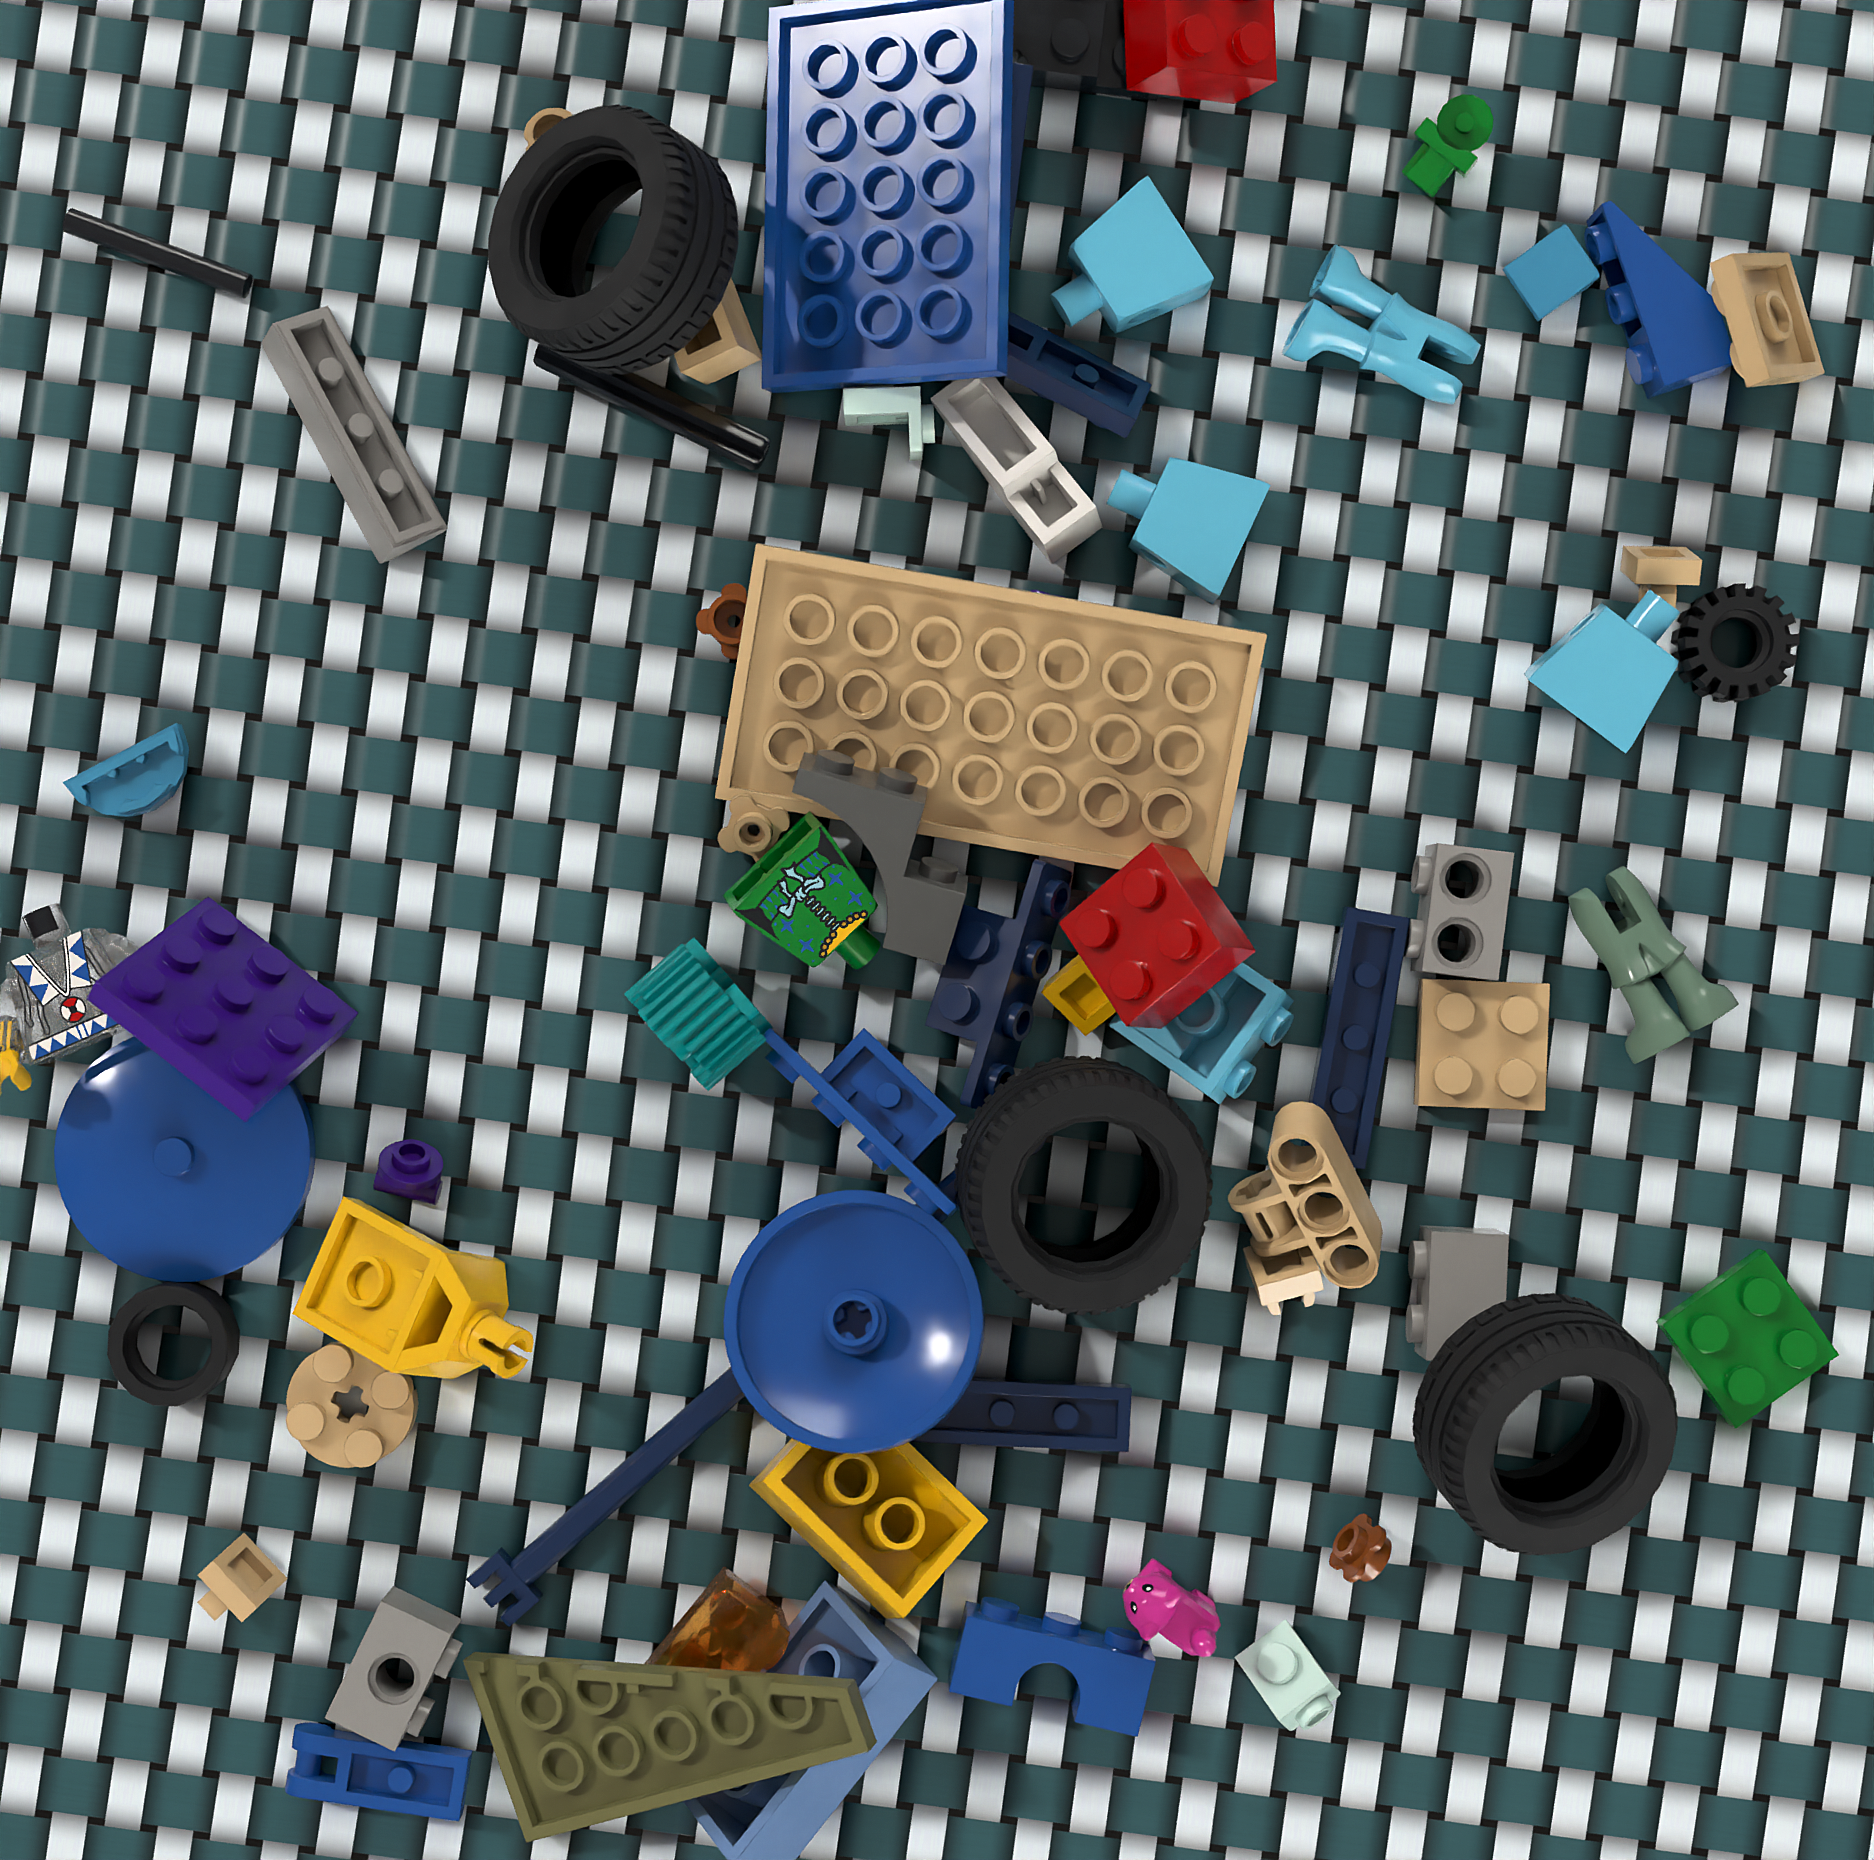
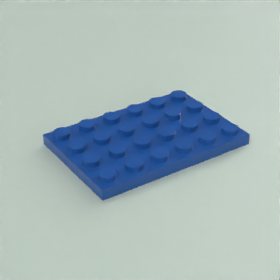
M822 0L769 8L762 389L771 393L1007 376L1014 0Z

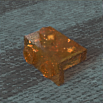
M724 1566L644 1664L760 1672L762 1669L769 1670L777 1664L785 1653L789 1642L790 1629L782 1608Z

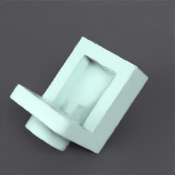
M894 384L843 389L845 426L908 424L910 461L922 460V443H935L933 404L921 405L920 386L894 387Z
M1286 1619L1235 1656V1659L1278 1721L1289 1731L1296 1729L1298 1726L1303 1730H1307L1319 1724L1333 1711L1334 1707L1331 1702L1341 1694Z

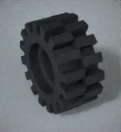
M1738 583L1725 588L1724 586L1690 603L1691 607L1683 611L1676 622L1681 623V626L1672 632L1671 643H1678V651L1671 653V656L1681 662L1684 671L1678 674L1684 684L1692 681L1696 685L1693 692L1701 697L1707 695L1714 696L1712 701L1721 703L1732 700L1735 703L1757 697L1771 691L1770 688L1772 686L1781 684L1787 677L1783 672L1785 669L1793 667L1797 659V655L1790 654L1791 647L1799 645V633L1790 634L1788 625L1796 623L1792 612L1786 615L1782 614L1779 608L1785 602L1776 595L1767 598L1764 596L1767 591L1766 588L1756 585L1748 589L1746 588V583ZM1724 620L1741 621L1747 624L1755 634L1757 641L1756 653L1750 663L1742 668L1729 667L1719 661L1714 654L1712 637L1715 629Z

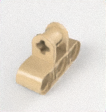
M1304 1101L1289 1103L1282 1107L1275 1116L1267 1156L1270 1169L1251 1175L1237 1183L1228 1194V1202L1234 1211L1242 1213L1252 1233L1250 1239L1251 1247L1258 1256H1275L1309 1245L1322 1273L1330 1282L1338 1287L1348 1289L1361 1288L1371 1283L1377 1275L1383 1235L1381 1222L1329 1116L1322 1108L1313 1103ZM1296 1138L1302 1139L1309 1142L1311 1145L1298 1146L1291 1143L1288 1140ZM1327 1192L1335 1195L1336 1198H1324L1315 1193ZM1351 1244L1358 1246L1361 1249H1348L1342 1245Z

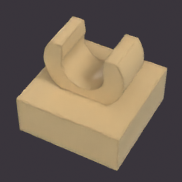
M1623 546L1620 571L1635 584H1640L1638 603L1650 589L1675 608L1677 599L1676 585H1700L1702 559L1688 548Z
M1309 1245L1270 1257L1258 1256L1254 1253L1251 1246L1243 1248L1247 1268L1261 1306L1267 1305L1272 1315L1281 1314L1280 1301L1299 1296L1302 1297L1305 1307L1312 1306L1315 1301L1314 1292L1324 1290L1321 1272Z
M243 1533L197 1575L211 1589L197 1603L214 1621L229 1609L243 1622L287 1580V1577Z

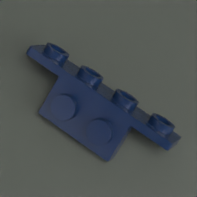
M1035 859L1016 919L963 904L945 965H943L925 1026L977 1042L960 1098L961 1105L977 1109L978 1106L982 1107L985 1103L983 1100L989 1094L993 1095L996 1092L995 1088L1000 1083L1004 1085L1008 1082L1007 1078L1015 1074L1013 1068L1021 1042L1026 1038L1033 1024L1034 1012L1032 1006L1040 980L1047 974L1052 962L1051 944L1059 918L1065 914L1070 903L1071 871L1049 862Z

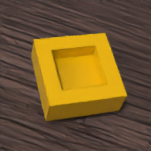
M1077 955L1049 978L1041 991L1085 1036L1116 1012L1080 955Z

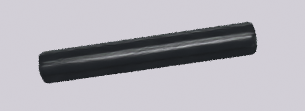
M541 344L537 346L533 359L537 367L750 470H756L761 467L768 454L770 440L767 437L635 373L601 374L584 368Z

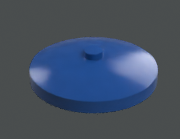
M135 1036L109 1049L80 1077L68 1096L60 1115L54 1147L56 1179L62 1200L68 1214L86 1240L102 1255L124 1269L144 1277L170 1282H195L228 1274L250 1264L274 1247L294 1224L306 1202L312 1184L316 1159L312 1120L304 1098L293 1080L250 1119L244 1122Z
M865 1190L836 1191L815 1196L790 1207L775 1217L752 1240L741 1256L728 1287L723 1320L724 1340L730 1366L739 1387L757 1412L772 1426L785 1435L820 1450L843 1454L875 1453L906 1444L921 1436L938 1424L959 1402L973 1378L981 1356L985 1331L984 1302L980 1284L968 1256L954 1236L932 1215H928L923 1209L904 1199L889 1194Z

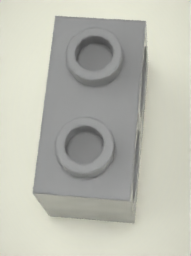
M1436 843L1426 846L1425 856H1416L1412 870L1411 891L1414 894H1420L1417 920L1410 919L1404 950L1405 957H1412L1410 971L1499 981L1514 853ZM1455 862L1467 866L1473 876L1472 889L1463 898L1454 896L1448 890L1445 882L1446 872ZM1449 925L1457 927L1465 938L1463 954L1452 962L1440 954L1437 946L1440 932Z

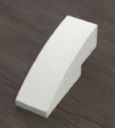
M995 377L955 380L930 398L932 404L976 467L1051 565L1102 528L1095 504L1059 462L1055 449Z

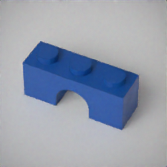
M983 1597L981 1604L966 1601L948 1673L949 1692L1012 1707L1017 1684L1022 1675L1035 1665L1054 1663L1069 1670L1076 1678V1686L1071 1702L1075 1722L1138 1737L1156 1663L1151 1646L1143 1643L1140 1634L1119 1627H1107L1105 1634L1081 1629L1080 1620L1057 1612H1045L1043 1619L1019 1614L1018 1605L994 1597Z

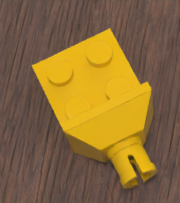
M344 1196L292 1313L391 1373L455 1379L485 1365L496 1375L507 1379L518 1374L528 1361V1359L509 1350V1347L513 1344L525 1352H532L534 1344L533 1336L529 1331L520 1326H514L503 1319L509 1307L505 1262L496 1257L450 1250L360 1199Z

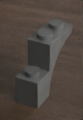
M821 749L817 751V755L804 752L792 793L809 798L838 815L854 830L870 851L879 869L887 900V927L883 948L945 965L966 897L968 876L958 873L957 866L943 859L923 857L921 862L909 859L924 810L928 787L918 785V779L914 775L899 769L884 767L877 773L854 766L855 760L837 751Z

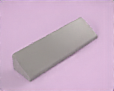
M325 306L272 323L262 341L263 349L379 563L390 561L445 532L448 527L329 307Z

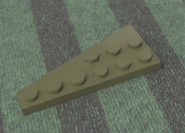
M473 1652L463 1660L526 1843L869 1752L877 1743L855 1679Z

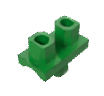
M1462 94L1451 98L1443 105L1437 117V126L1426 117L1414 132L1415 138L1422 143V146L1401 171L1403 175L1432 198L1454 170L1465 178L1478 160V157L1472 151L1484 145L1492 133L1494 119L1490 107L1483 99L1475 95Z

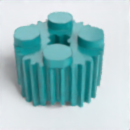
M695 937L685 945L681 943L624 993L628 1000L639 1010L638 1014L651 1030L682 1062H686L691 1068L690 1073L707 1091L767 1040L763 1034L769 1028L774 1029Z

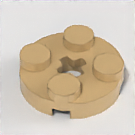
M331 1342L306 1357L292 1376L286 1398L288 1411L286 1425L291 1436L299 1440L302 1447L316 1459L341 1468L370 1467L381 1458L393 1452L410 1433L418 1412L417 1389L414 1390L413 1380L410 1375L391 1373L341 1342ZM353 1386H357L363 1390L361 1401L369 1406L366 1415L355 1413L351 1418H348L341 1413L342 1405L336 1402L337 1393H348Z

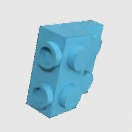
M1242 962L1162 1029L1127 1027L1118 1013L1115 1014L1108 1025L1220 1105L1227 1094L1236 1099L1250 1085L1256 1073V1067L1250 1062L1264 1042L1270 1046H1275L1285 1036L1294 1019V1015L1287 1011L1294 1000L1284 990Z

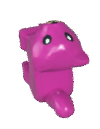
M1152 1558L1137 1577L1131 1579L1124 1588L1122 1596L1127 1618L1138 1629L1142 1639L1145 1641L1152 1639L1159 1632L1168 1641L1191 1656H1211L1216 1650V1633L1221 1626L1214 1601L1196 1588L1191 1592L1182 1588L1172 1579L1171 1570Z

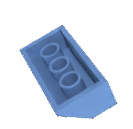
M826 1580L753 1672L855 1679L877 1743L869 1752L683 1801L727 1860H796L938 1679L902 1638Z

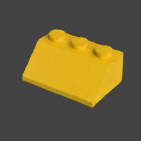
M791 1438L749 1484L766 1503L886 1619L905 1618L989 1521L909 1442L875 1453L843 1454L820 1450Z

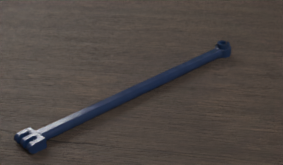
M1046 1139L1031 1154V1156L1035 1155L1043 1147ZM954 1169L937 1186L957 1204L955 1195L958 1192L954 1188V1179H956ZM940 1208L932 1215L940 1223L949 1217ZM731 1367L515 1558L512 1559L501 1547L467 1577L466 1580L474 1589L483 1585L493 1573L501 1580L483 1597L484 1601L491 1608L510 1592L517 1598V1601L509 1605L500 1616V1619L507 1627L516 1622L543 1596V1593L534 1584L535 1581L745 1397Z

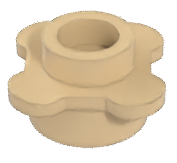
M739 794L729 804L732 815L728 826L719 831L718 843L726 852L732 853L738 850L753 856L755 862H757L777 843L780 833L788 829L790 816L780 806L768 808L755 803L753 797L749 794ZM752 824L757 825L760 832L758 834H751L748 831V827Z

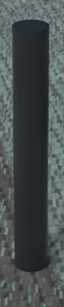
M73 208L69 209L65 215L63 231L67 234L243 299L250 292L253 282L252 274Z

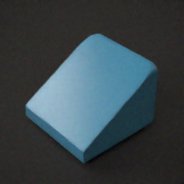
M1566 224L1551 232L1503 268L1504 273L1537 322L1586 290L1599 278L1598 270Z

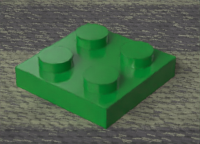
M1761 1249L1753 1251L1656 1321L1726 1422L1734 1428H1738L1839 1355L1770 1256Z

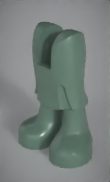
M1621 866L1608 873L1605 880L1610 894L1624 916L1623 919L1613 923L1597 896L1585 887L1569 896L1568 901L1578 928L1607 968L1612 988L1620 989L1630 1007L1635 1020V1026L1624 1045L1633 1064H1636L1683 1040L1690 1035L1689 1032L1712 1023L1734 1009L1739 1003L1725 985L1710 983L1700 974L1684 953L1687 947L1679 942L1664 924L1644 885L1625 866ZM1659 972L1662 974L1676 999L1680 1018L1667 1004L1650 977Z

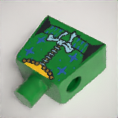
M810 811L723 895L731 910L740 919L813 968L820 965L835 950L856 970L866 965L876 955L881 946L880 941L862 924L876 910L877 902L830 833Z

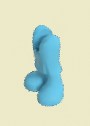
M1334 245L1321 264L1310 288L1309 297L1313 299L1305 305L1297 317L1284 344L1282 355L1294 361L1305 362L1321 351L1342 354L1358 361L1360 369L1382 373L1426 399L1453 405L1459 396L1463 384L1448 372L1420 360L1426 348L1451 361L1469 365L1473 364L1481 345L1463 329L1411 306L1398 292L1391 295L1361 273L1352 253L1338 245ZM1326 304L1346 307L1372 319L1373 322L1368 330L1346 319Z

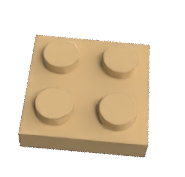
M1789 252L1732 253L1709 263L1714 277L1711 286L1713 301L1718 311L1726 317L1733 341L1730 345L1731 361L1736 372L1744 378L1746 387L1803 382L1825 373Z
M1418 978L1414 1105L1545 1111L1550 984Z

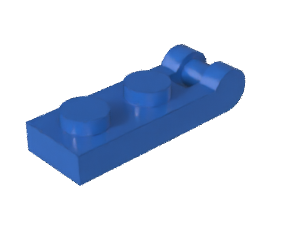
M308 1722L295 1725L292 1748L297 1750L295 1767L290 1768L287 1772L285 1792L287 1794L305 1799L459 1821L463 1815L473 1750L402 1740L394 1752L354 1732L334 1730L330 1726L320 1723ZM322 1755L338 1758L336 1775L326 1774L320 1770Z

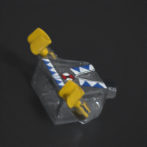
M59 903L42 907L22 917L36 950L6 964L7 979L1 984L0 1096L2 1094L1 1084L8 1076L11 1077L12 1082L20 1091L27 1090L31 1086V1075L22 1065L26 1058L29 1065L52 1063L126 1031V1029L86 998L95 981L140 948L138 945L120 933H109L106 929L88 928L72 934Z

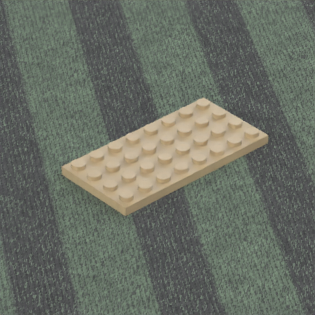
M757 543L715 798L731 801L739 794H749L753 797L755 803L768 808L780 806L786 811L807 814L810 811L814 816L843 821L838 815L823 805L804 796L792 793L804 752L817 755V751L821 749L833 750L855 760L854 766L877 773L884 767L899 769L914 775L918 779V785L928 787L924 810L916 834L1119 870L1150 843H1159L1187 849L1211 885L1218 887L1267 634Z

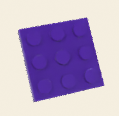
M210 897L205 898L95 981L86 998L244 1122L250 1119L348 1031L359 1014L337 997L333 991L315 980L288 959L280 950L266 942Z

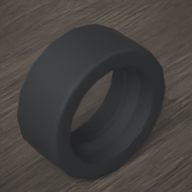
M167 1281L136 1293L118 1310L108 1331L107 1356L115 1378L132 1396L155 1406L177 1407L203 1397L229 1376L239 1355L240 1329L233 1309L217 1291L196 1281ZM167 1305L184 1306L197 1312L206 1322L211 1335V1353L204 1367L194 1376L183 1380H166L153 1374L143 1363L137 1347L138 1331L144 1319L155 1309Z

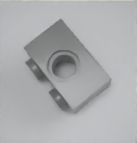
M393 1586L381 1600L325 1719L394 1752L407 1733L418 1737L435 1703L434 1700L426 1697L425 1694L435 1674L446 1679L462 1648L463 1643L453 1638L462 1619ZM400 1658L408 1662L414 1671V1681L400 1683L393 1680L387 1673L386 1660Z

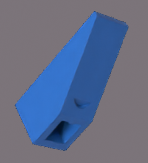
M1612 201L1602 203L1586 221L1588 228L1585 229L1584 233L1585 244L1592 262L1595 265L1601 264L1609 286L1605 291L1607 310L1616 325L1622 324L1630 347L1626 350L1628 371L1637 385H1643L1647 399L1719 375L1733 365L1730 357L1731 342L1722 315L1718 311L1713 297Z

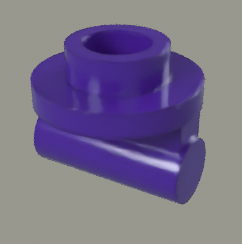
M407 1139L386 1146L379 1155L378 1170L373 1190L437 1205L443 1185L441 1180L443 1170L442 1156L435 1148L419 1140Z

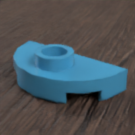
M175 723L64 781L63 784L79 803L105 815L135 817L155 811L175 795L187 773L189 746L183 726Z

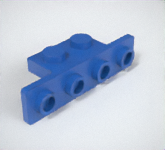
M769 1028L763 1034L767 1039L766 1042L773 1048L765 1058L792 1084L800 1075L819 1092L811 1102L834 1125L839 1128L847 1119L865 1136L857 1144L858 1148L881 1170L885 1172L894 1164L911 1180L903 1190L928 1215H933L939 1208L950 1217L954 1215L959 1206L914 1163L958 1117L879 1041L863 1028L820 1074L776 1031Z

